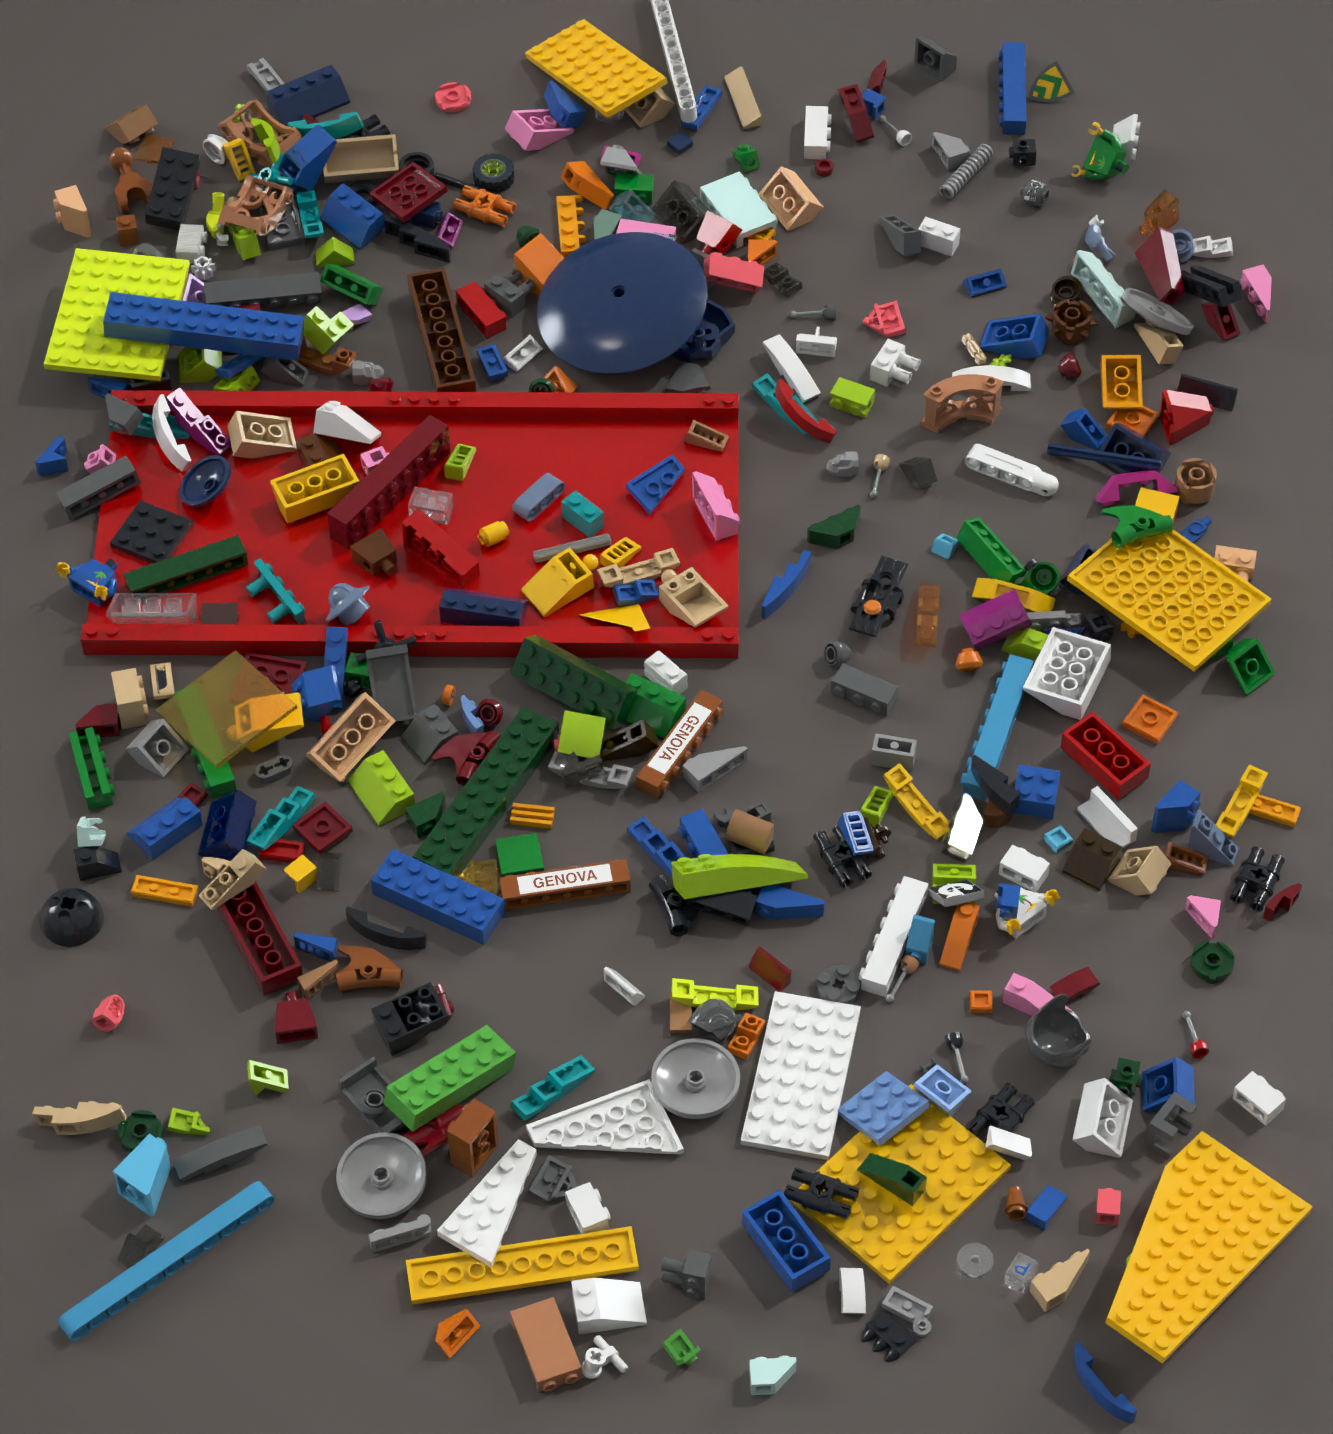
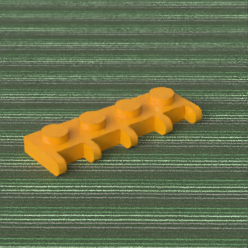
M581 195L556 196L560 250L563 257L578 249L579 243L586 242L585 235H578V229L585 228V222L577 221V215L584 214L582 207H576V203L583 201Z

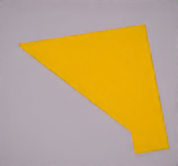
M639 604L579 614L580 616L629 626L634 631L650 629Z

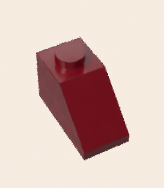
M1206 302L1201 305L1207 323L1223 341L1240 334L1231 304L1222 307L1212 302Z
M117 704L96 705L75 724L78 737L86 735L85 729L93 727L95 735L99 734L100 737L120 736Z

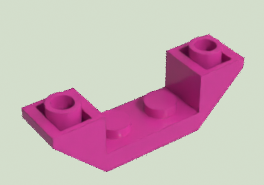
M1144 470L1112 475L1095 498L1096 502L1102 503V506L1114 505V501H1120L1118 485L1120 484V487L1132 486L1133 482H1139L1142 485L1150 484L1152 480L1153 490L1168 494L1178 492V488L1157 471Z

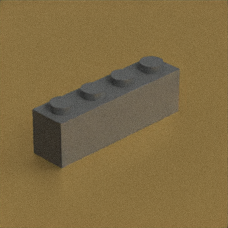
M124 456L56 492V495L68 517L72 520L140 484L141 481L128 457Z

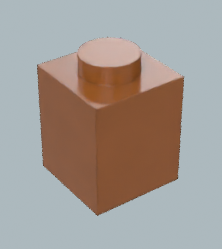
M135 215L116 217L120 246L139 244Z

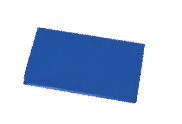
M1001 268L963 280L971 297L1007 287Z

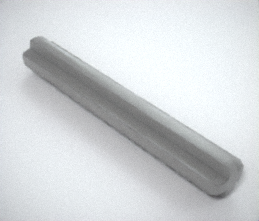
M603 534L533 552L535 562L538 563L551 560L569 547L576 554L611 545V537L609 534Z

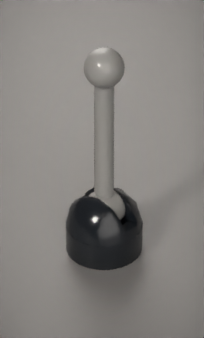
M953 1032L945 1036V1042L949 1049L955 1051L961 1074L960 1082L966 1084L969 1078L965 1075L959 1049L963 1046V1037L960 1032Z

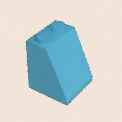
M148 1134L113 1170L118 1194L152 1218L155 1215L171 1170L165 1141Z

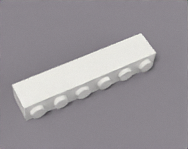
M906 876L903 877L901 884L897 883L895 887V899L890 900L888 904V916L882 918L880 929L882 930L880 934L875 935L873 946L875 947L873 951L869 950L866 958V963L868 964L866 968L861 969L858 979L861 981V990L886 997L906 949L913 916L920 915L928 895V883Z

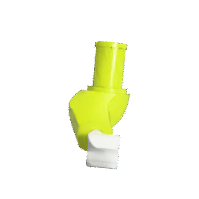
M215 192L212 193V209L207 214L206 226L212 237L217 239L218 246H228V235H224V229L217 227L222 206L224 205V194Z

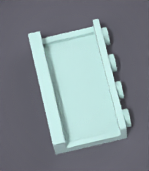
M740 171L700 187V201L708 211L743 229L733 243L736 249L743 246V238L767 228L776 231V224H778L776 215L770 212L766 202L760 199L758 192L755 189L753 190L749 180L746 177L744 178Z

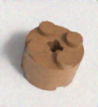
M1191 458L1182 462V465L1177 469L1175 486L1178 488L1176 494L1180 496L1183 504H1201L1211 501L1217 478L1215 467L1211 463L1210 465L1205 463L1200 458Z

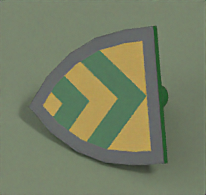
M1057 61L1044 68L1035 78L1030 89L1029 99L1049 103L1060 101L1075 93Z

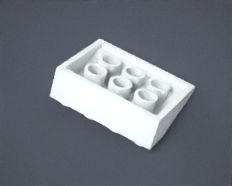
M1053 627L1023 686V690L1060 714L1081 720L1111 660V644Z

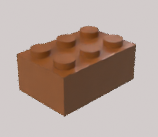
M473 1099L469 1105L466 1104L462 1108L457 1120H453L447 1128L450 1163L453 1167L472 1178L499 1146L496 1111L476 1099Z

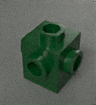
M1119 1058L1116 1070L1112 1069L1110 1082L1114 1083L1113 1085L1124 1094L1134 1096L1136 1087L1140 1088L1143 1075L1139 1074L1141 1062Z

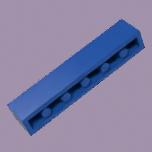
M1003 42L1002 50H999L998 60L1002 61L999 62V74H1002V76L999 75V87H1002V89H999V100H1002V102H999V113H1003L999 118V126H1003V134H1025V43Z

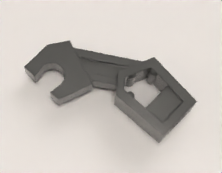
M763 801L745 808V813L767 822L771 821V812ZM726 806L724 807L726 815H720L718 811L713 812V818L718 825L726 828L729 825L734 810Z

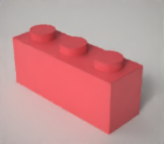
M714 252L704 259L703 272L707 282L756 293L762 288L764 266L759 265L755 261L747 262L740 260L738 257H726L721 253Z

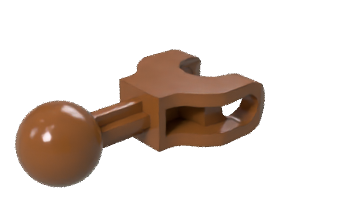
M123 147L115 148L109 155V163L113 169L120 171L121 174L119 176L120 182L115 188L116 203L120 212L129 211L128 204L133 199H143L148 205L152 190L151 181L140 177L137 171L132 173L130 167L133 163V156L128 149Z

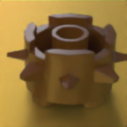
M1070 299L1062 300L1058 304H1054L1055 309L1052 314L1045 315V319L1052 323L1050 332L1066 345H1073L1089 337L1090 327L1098 325V321L1091 318L1093 308H1090L1088 304L1081 300L1079 302H1076V300L1070 301Z

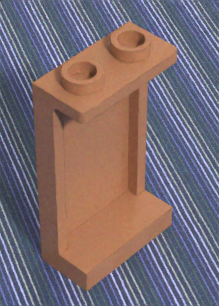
M554 1297L510 1311L512 1327L514 1330L516 1329L535 1378L538 1392L552 1391L557 1386L573 1384L582 1378L580 1362Z

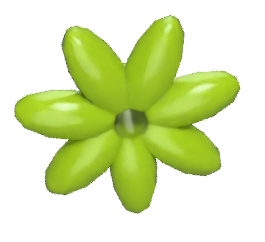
M1002 354L999 359L993 358V362L989 365L1007 366L1006 363L1012 361L1009 359L1012 355L1005 356Z

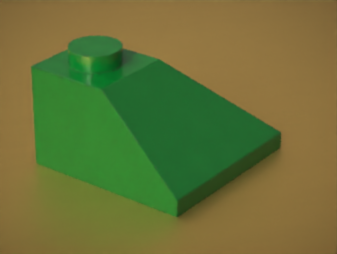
M1243 638L1229 649L1227 662L1244 695H1248L1276 674L1258 638Z

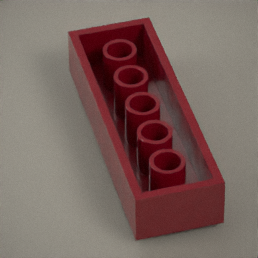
M256 881L253 885L217 907L219 914L264 996L298 982L297 978L303 975L302 965Z

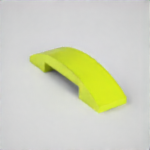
M672 978V999L684 1005L698 1008L703 1002L715 998L728 1003L734 1011L758 1008L759 1005L758 987L736 985L735 989L698 986L694 985V980Z

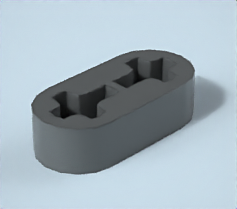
M279 755L257 765L255 768L256 780L261 784H268L289 775L293 771L292 758L288 755Z

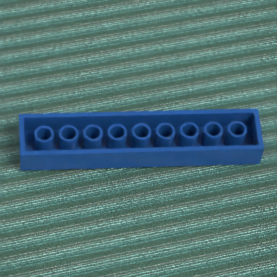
M110 292L103 320L104 337L298 361L304 334V316Z

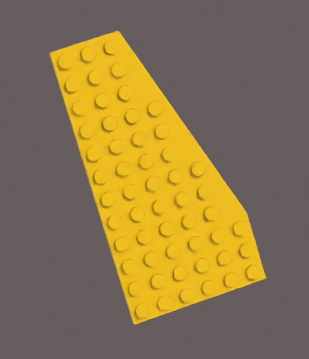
M1201 1131L1165 1166L1105 1323L1163 1364L1311 1213L1313 1206Z

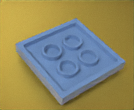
M885 1071L841 1105L838 1109V1116L881 1146L926 1111L930 1104L923 1096Z

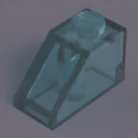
M631 189L617 195L609 208L613 213L622 215V219L652 223L656 215Z

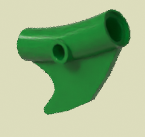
M1135 505L1117 506L1102 510L1103 515L1115 517L1119 520L1117 528L1111 533L1112 541L1118 548L1144 538L1168 534L1173 531L1170 515L1164 516Z

